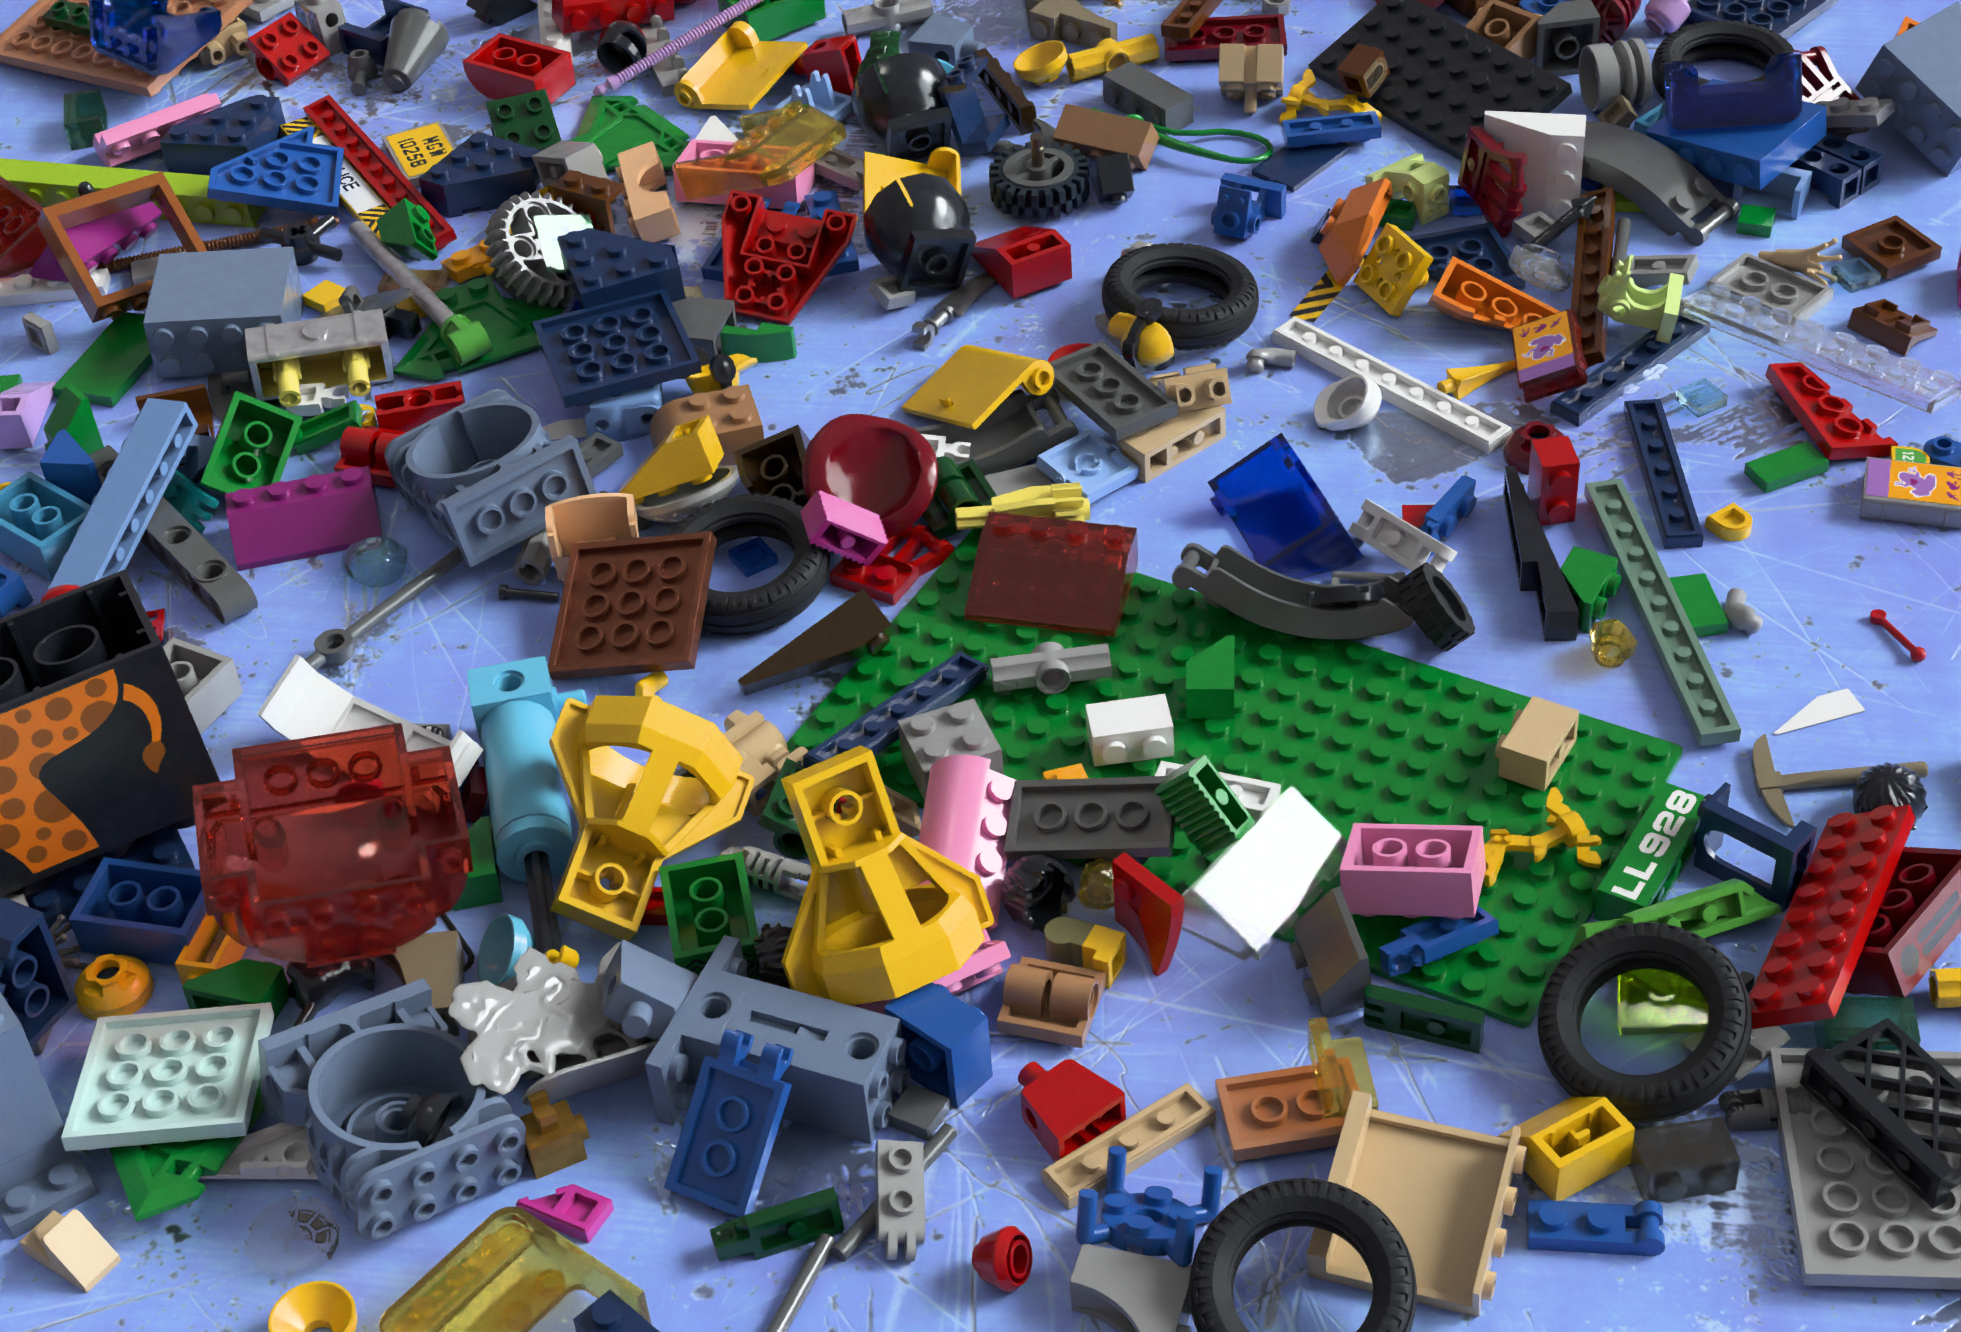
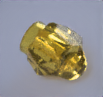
M1618 619L1594 622L1589 631L1591 653L1600 666L1608 669L1617 668L1626 659L1634 655L1638 642L1630 630Z
M1099 858L1085 865L1079 884L1081 890L1078 892L1079 900L1084 907L1103 911L1114 908L1112 862Z

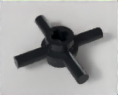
M331 214L325 215L312 227L307 223H294L287 226L283 232L263 227L259 233L261 239L280 244L281 247L293 246L297 266L311 264L319 256L336 262L340 261L343 256L341 249L320 243L319 237L336 224V220Z

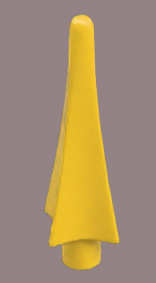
M1517 360L1483 366L1446 369L1447 379L1437 383V390L1445 394L1452 393L1457 400H1460L1490 380L1516 368Z

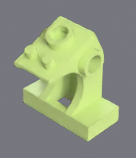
M1414 153L1364 176L1366 184L1383 178L1390 180L1394 192L1391 199L1405 197L1408 201H1413L1418 212L1420 225H1425L1448 214L1449 172L1435 162L1424 161L1423 154Z
M1629 255L1624 262L1618 260L1614 266L1617 269L1612 276L1607 274L1598 286L1597 292L1600 295L1597 309L1616 322L1657 330L1656 341L1670 344L1679 314L1684 276L1670 273L1666 285L1655 290H1646L1637 287L1634 284V280L1630 277V268L1634 255Z

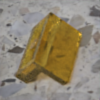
M1326 1017L1308 1019L1307 1049L1324 1119L1345 1117L1353 1090L1371 1094L1372 1109L1378 1110L1379 1103L1362 1039L1360 1037L1332 1040Z

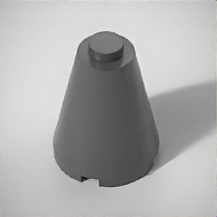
M415 8L402 9L391 21L382 77L384 82L393 90H408L443 53L448 44L449 35L445 26L439 20L435 23L429 19L430 14L423 10Z

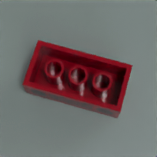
M1904 847L1845 991L1846 993L1906 998L1948 946L1956 939L1961 932V850Z

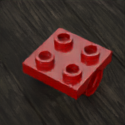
M291 12L255 33L246 42V46L256 55L255 64L260 74L269 81L279 78L286 87L327 62L331 56V53Z
M364 426L363 428L347 427L341 436V458L333 467L334 472L344 471L352 467L369 466L374 485L396 488L385 462L384 453L390 441L406 432L372 426Z

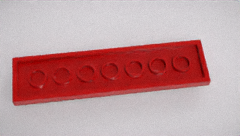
M1910 804L1897 807L1883 805L1868 812L1857 814L1843 812L1828 818L1812 854L1811 864L1802 876L1749 995L1752 1029L1835 1018L1916 818Z

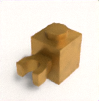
M545 1089L529 1095L528 1099L532 1112L519 1118L523 1121L526 1128L525 1156L536 1180L586 1160L587 1155L583 1141L589 1139L590 1135L582 1114L573 1115L566 1099L550 1105Z

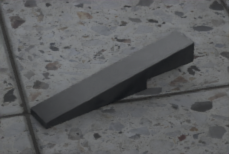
M1505 466L1503 498L1520 591H1536L1545 642L1576 641L1579 617L1577 605L1515 466Z

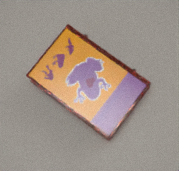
M1572 309L1511 328L1518 385L1520 389H1523L1526 403L1587 384V362L1584 358L1581 340L1582 329L1577 315Z

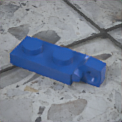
M1462 475L1427 512L1424 523L1419 529L1438 541L1443 537L1449 538L1454 532L1457 522L1463 516L1468 517L1476 505L1477 498L1474 496L1476 480Z
M1478 905L1475 918L1449 919L1432 916L1400 930V937L1395 941L1379 947L1381 969L1390 977L1408 973L1413 965L1415 967L1423 966L1424 963L1427 964L1440 960L1444 956L1462 948L1476 945L1481 940L1499 933L1498 920Z

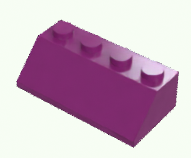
M149 202L67 228L65 231L89 274H92L101 262L107 265L118 255L120 250L127 252L135 246L139 238L142 237L146 240L152 236L158 229L156 222L163 212L153 202ZM47 245L29 274L33 278L69 282L52 250Z
M369 466L352 467L344 471L323 475L316 474L308 478L287 482L279 481L271 485L251 489L243 488L235 492L225 493L226 513L238 571L384 543L378 498Z

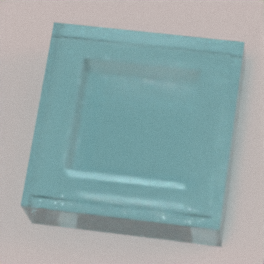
M1861 257L1831 267V274L1837 277V282L1849 293L1880 284L1881 274Z
M1703 378L1677 389L1675 400L1699 418L1727 406L1728 395L1709 380Z

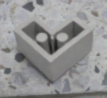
M562 140L532 156L542 184L546 186H552L569 170L580 171L584 174L611 180L605 172L602 164L603 156L595 143ZM616 198L610 203V205L617 202Z

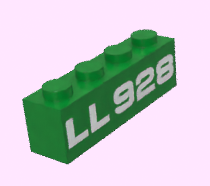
M1664 782L1656 796L1650 795L1647 798L1640 822H1632L1628 829L1623 849H1615L1611 856L1606 876L1599 875L1593 885L1591 899L1596 901L1595 920L1621 919L1623 914L1665 901L1696 850V847L1693 846V840L1700 824L1697 810L1705 797L1704 795Z

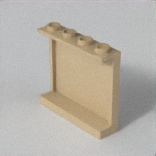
M1353 1090L1327 1181L1347 1187L1367 1198L1395 1225L1409 1250L1414 1265L1417 1283V1303L1479 1317L1483 1300L1492 1301L1497 1272L1490 1271L1493 1257L1502 1258L1504 1254L1507 1230L1502 1229L1501 1224L1504 1215H1513L1518 1188L1511 1187L1514 1173L1523 1174L1527 1156V1147L1520 1145V1127L1513 1125L1511 1137L1506 1139L1372 1109L1371 1094ZM1314 1227L1307 1251L1308 1277L1373 1292L1369 1270L1360 1254L1338 1235Z

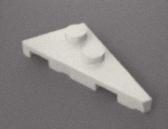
M281 1122L245 1136L216 1176H202L200 1179L318 1178L312 1166L311 1152L306 1142L305 1127Z

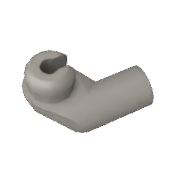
M1274 347L1252 349L1246 355L1248 360L1246 369L1252 373H1261L1264 371V364L1294 368L1296 350Z
M1732 588L1727 593L1723 609L1729 626L1737 630H1744L1749 635L1757 633L1763 625L1762 617L1757 615L1752 607L1745 605L1747 595L1744 590Z

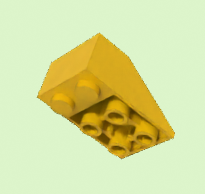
M709 415L675 426L623 483L617 493L633 494L636 506L645 501V496L657 493L659 497L677 491L680 484L691 481L692 485H698L710 480L712 473L718 468L724 452Z

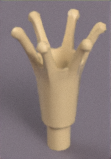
M1837 238L1805 249H1776L1774 252L1760 251L1758 253V257L1787 270L1802 273L1828 286V282L1820 276L1831 280L1832 283L1837 282V277L1823 271V266L1819 262L1842 260V255L1839 254L1825 256L1818 253L1835 245L1838 242Z

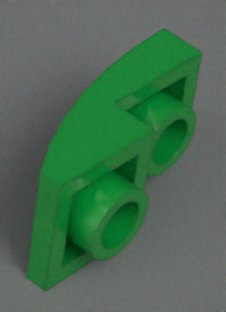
M762 322L758 329L754 330L725 325L720 332L723 354L727 356L744 354L751 358H757L758 363L794 359L797 355L794 327Z

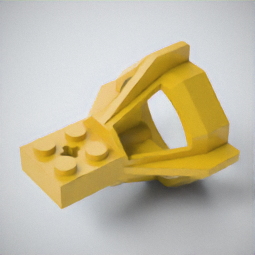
M596 695L590 705L573 698H568L562 706L550 737L549 745L576 815L579 829L576 842L550 911L629 942L638 931L662 862L739 823L755 779L752 775L739 770L743 758L713 722L653 696ZM609 746L639 749L649 752L650 755L645 766H642L617 753ZM677 765H679L696 778L673 774ZM603 878L610 880V891L603 888L600 884Z
M859 745L782 778L781 781L811 867V875L781 961L791 989L847 1005H857L896 999L959 970L985 940L982 930L994 923V917L980 876L900 832L872 750ZM839 797L847 799V802L841 805V814L834 811V804ZM927 880L931 882L930 884L916 886Z

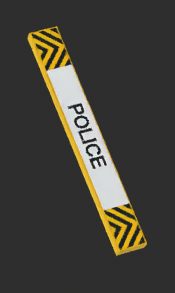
M308 116L280 125L283 137L309 126L314 127V144L334 146ZM343 156L339 202L356 221L364 222L381 239L376 220L390 210V208Z

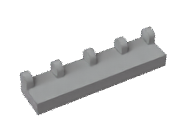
M653 15L650 18L651 27L641 29L647 39V53L644 58L669 42L672 43L669 32L663 26V20L659 15ZM677 51L670 55V57L663 58V61H660V63L650 67L664 97L675 95V85L689 71L685 68L682 56L678 55Z

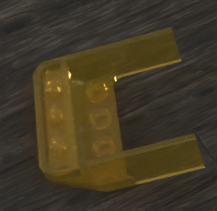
M798 100L780 109L739 117L738 119L746 138L732 144L733 149L720 155L677 162L673 166L687 200L730 193L731 189L745 191L784 183L796 177L847 137V133L843 123L809 104H802Z
M504 1207L491 1214L389 1307L380 1319L379 1328L380 1332H528L568 1293L574 1290H584L598 1299L609 1289L650 1324L652 1323L645 1293L642 1289L524 1209Z

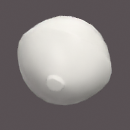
M1361 374L1352 375L1330 384L1319 393L1315 401L1314 416L1316 424L1319 427L1332 431L1354 429L1368 424L1375 418L1380 408L1382 397L1380 388L1372 379Z

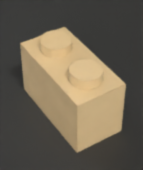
M1532 696L1525 709H1518L1508 735L1502 734L1498 740L1495 749V757L1499 758L1498 776L1545 792L1577 740L1579 710Z

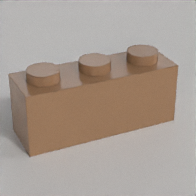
M1065 104L1052 138L1055 142L1060 143V149L1065 144L1070 145L1072 151L1078 149L1081 151V156L1085 155V157H1088L1093 162L1096 157L1128 152L1131 171H1134L1135 168L1147 171L1159 140V135L1151 122Z

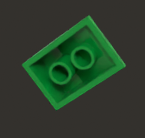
M235 391L217 432L200 485L225 495V493L235 492L243 488L251 489L279 482L303 417Z

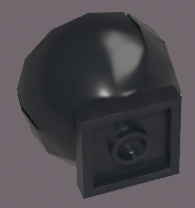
M920 52L899 53L878 61L877 64L888 89V94L874 64L857 79L851 94L854 111L868 137L886 145V156L920 163L928 161L931 152L940 147L950 148L952 115L948 106L943 107L937 90L938 86L946 78V71L939 60Z
M919 173L900 178L912 201V207L909 205L896 180L875 195L863 215L864 237L867 247L889 273L897 275L895 285L899 292L944 291L959 288L962 286L977 239L974 231L970 229V215L965 200L946 178Z

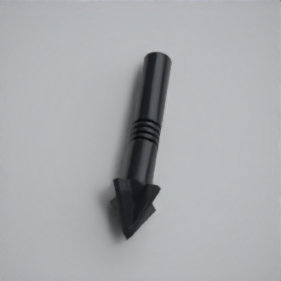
M1597 196L1572 199V208L1518 252L1517 256L1529 257L1531 260V258L1535 257L1581 217L1589 220Z

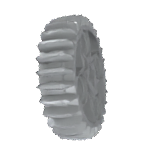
M525 191L520 196H512L508 201L506 200L491 216L489 225L485 230L487 236L483 243L489 246L485 255L494 258L489 266L499 269L496 278L504 277L507 281L505 288L514 287L517 290L516 297L521 294L526 295L527 303H531L536 299L540 308L547 302L552 309L558 305L565 308L570 303L575 305L578 301L566 273L554 272V263L561 258L554 260L551 267L552 273H548L542 249H546L547 253L552 255L558 254L548 246L541 245L533 216L583 215V212L576 214L572 210L573 204L568 206L562 204V197L554 201L550 193H546L541 197L539 191H535L531 195ZM510 227H511V231H512V233L514 234V236H510V233H509V228H510Z

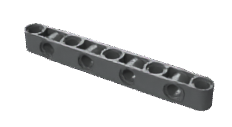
M110 445L88 454L95 463L101 484L104 483L109 468L112 467L118 456V453ZM162 496L140 541L222 624H226L257 608L256 596L247 581Z

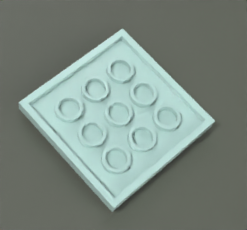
M271 1002L98 1017L61 1136L65 1151L247 1136L260 1080L258 1040L270 1036L274 1019Z

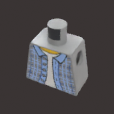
M295 0L296 18L331 53L330 57L342 52L338 27L344 24L346 19L339 1Z

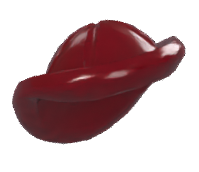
M846 414L825 424L809 442L803 462V487L808 501L817 490H820L880 515L879 519L882 520V529L885 530L886 538L900 534L913 525L928 508L937 487L938 463L934 449L916 429L889 418L866 414Z

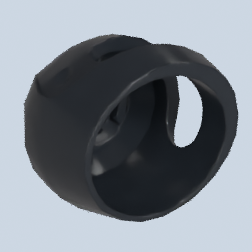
M618 20L608 24L602 30L598 39L597 57L604 68L616 75L627 67L630 68V65L633 66L634 63L636 64L637 61L642 60L647 53V39L639 26L629 21Z

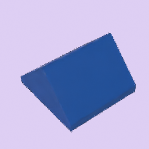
M65 429L58 431L40 461L45 480L92 505L93 498L98 494L102 486L95 463Z

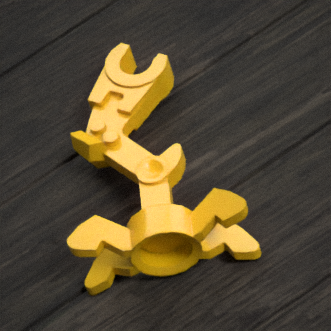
M1306 69L1303 74V80L1292 86L1287 97L1281 98V103L1286 104V112H1282L1279 117L1280 125L1283 120L1296 119V110L1302 111L1305 105L1317 109L1323 116H1328L1329 111L1348 110L1349 113L1376 111L1381 124V112L1367 102L1361 103L1358 101V95L1346 94L1343 99L1332 100L1315 97L1309 91L1311 87L1316 85V79L1311 69Z
M1552 787L1546 802V811L1550 813L1546 826L1554 828L1534 836L1511 835L1506 829L1490 830V840L1484 845L1486 864L1485 886L1491 887L1496 882L1506 852L1534 853V862L1537 863L1546 856L1547 849L1562 842L1569 848L1577 846L1578 863L1598 869L1601 867V858L1596 851H1590V847L1600 845L1601 838L1597 835L1590 836V830L1587 829L1581 816L1576 811H1571L1569 806L1563 804V796L1556 787Z

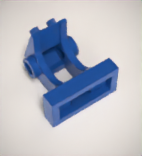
M1225 172L1220 179L1217 206L1212 211L1211 224L1214 225L1213 233L1241 239L1252 237L1253 234L1258 233L1260 225L1266 216L1282 219L1285 215L1286 185ZM1252 191L1259 193L1257 201L1252 200Z

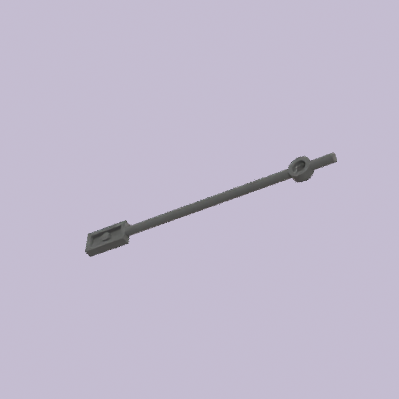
M597 431L579 444L591 479L624 455L622 443ZM459 547L452 550L347 629H331L321 633L314 642L316 652L307 657L305 661L315 671L324 664L338 666L347 662L355 653L354 642L464 561Z

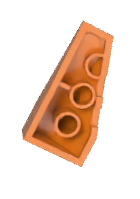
M1454 256L1428 302V305L1457 320L1513 332L1512 328L1561 312Z

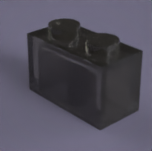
M1722 1116L1635 1130L1629 1168L1642 1201L1653 1200L1656 1202L1672 1203L1683 1198L1707 1194L1720 1195L1726 1191L1736 1190L1741 1159Z

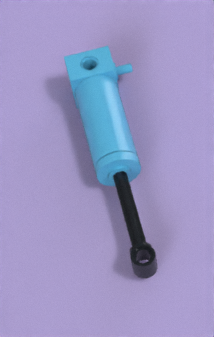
M544 655L467 670L471 708L480 745L483 749L496 863L501 872L511 879L527 883L535 947L537 951L543 954L550 949L560 952L562 947L557 913L550 911L555 898L552 878L559 876L565 871L574 847L566 788L550 748L549 740L559 717L560 709H562L563 704L568 698H573L584 704L587 703L585 690L583 689L557 694L556 686L552 687L547 660Z

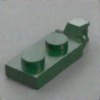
M834 1187L743 1215L744 1217L740 1216L733 1221L730 1220L710 1229V1233L719 1261L739 1255H754L755 1260H759L815 1242L820 1234L833 1236L843 1233L845 1229L838 1197Z

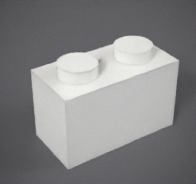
M1165 694L1085 705L1087 737L1094 767L1174 756V726Z

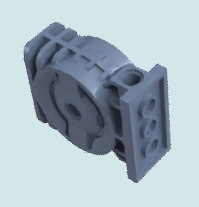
M503 389L489 390L394 438L389 442L384 453L385 462L397 491L419 512L427 513L432 527L438 533L447 536L459 547L465 563L470 568L546 529L545 507L547 505L572 497L597 494L577 439L570 434L560 440L551 441L547 431L542 428L536 411L530 406L520 403Z
M424 978L258 1040L263 1107L269 1115L278 1113L284 1123L305 1127L306 1142L311 1152L312 1166L317 1178L334 1198L341 1200L344 1214L348 1219L354 1221L357 1233L365 1240L385 1238L391 1233L411 1224L425 1221L435 1214L459 1204L470 1202L474 1198L499 1187L508 1186L519 1178L525 1164V1124L517 1115L513 1114L511 1105L503 1097H499L498 1092L489 1090L484 1084L477 1086L470 1084L460 1059L468 1045L448 1033L447 1024L432 1006V989ZM437 1091L455 1095L452 1109L433 1144L422 1148L418 1141H407L406 1129L398 1126L397 1122L406 1103L414 1092L424 1097L429 1093Z

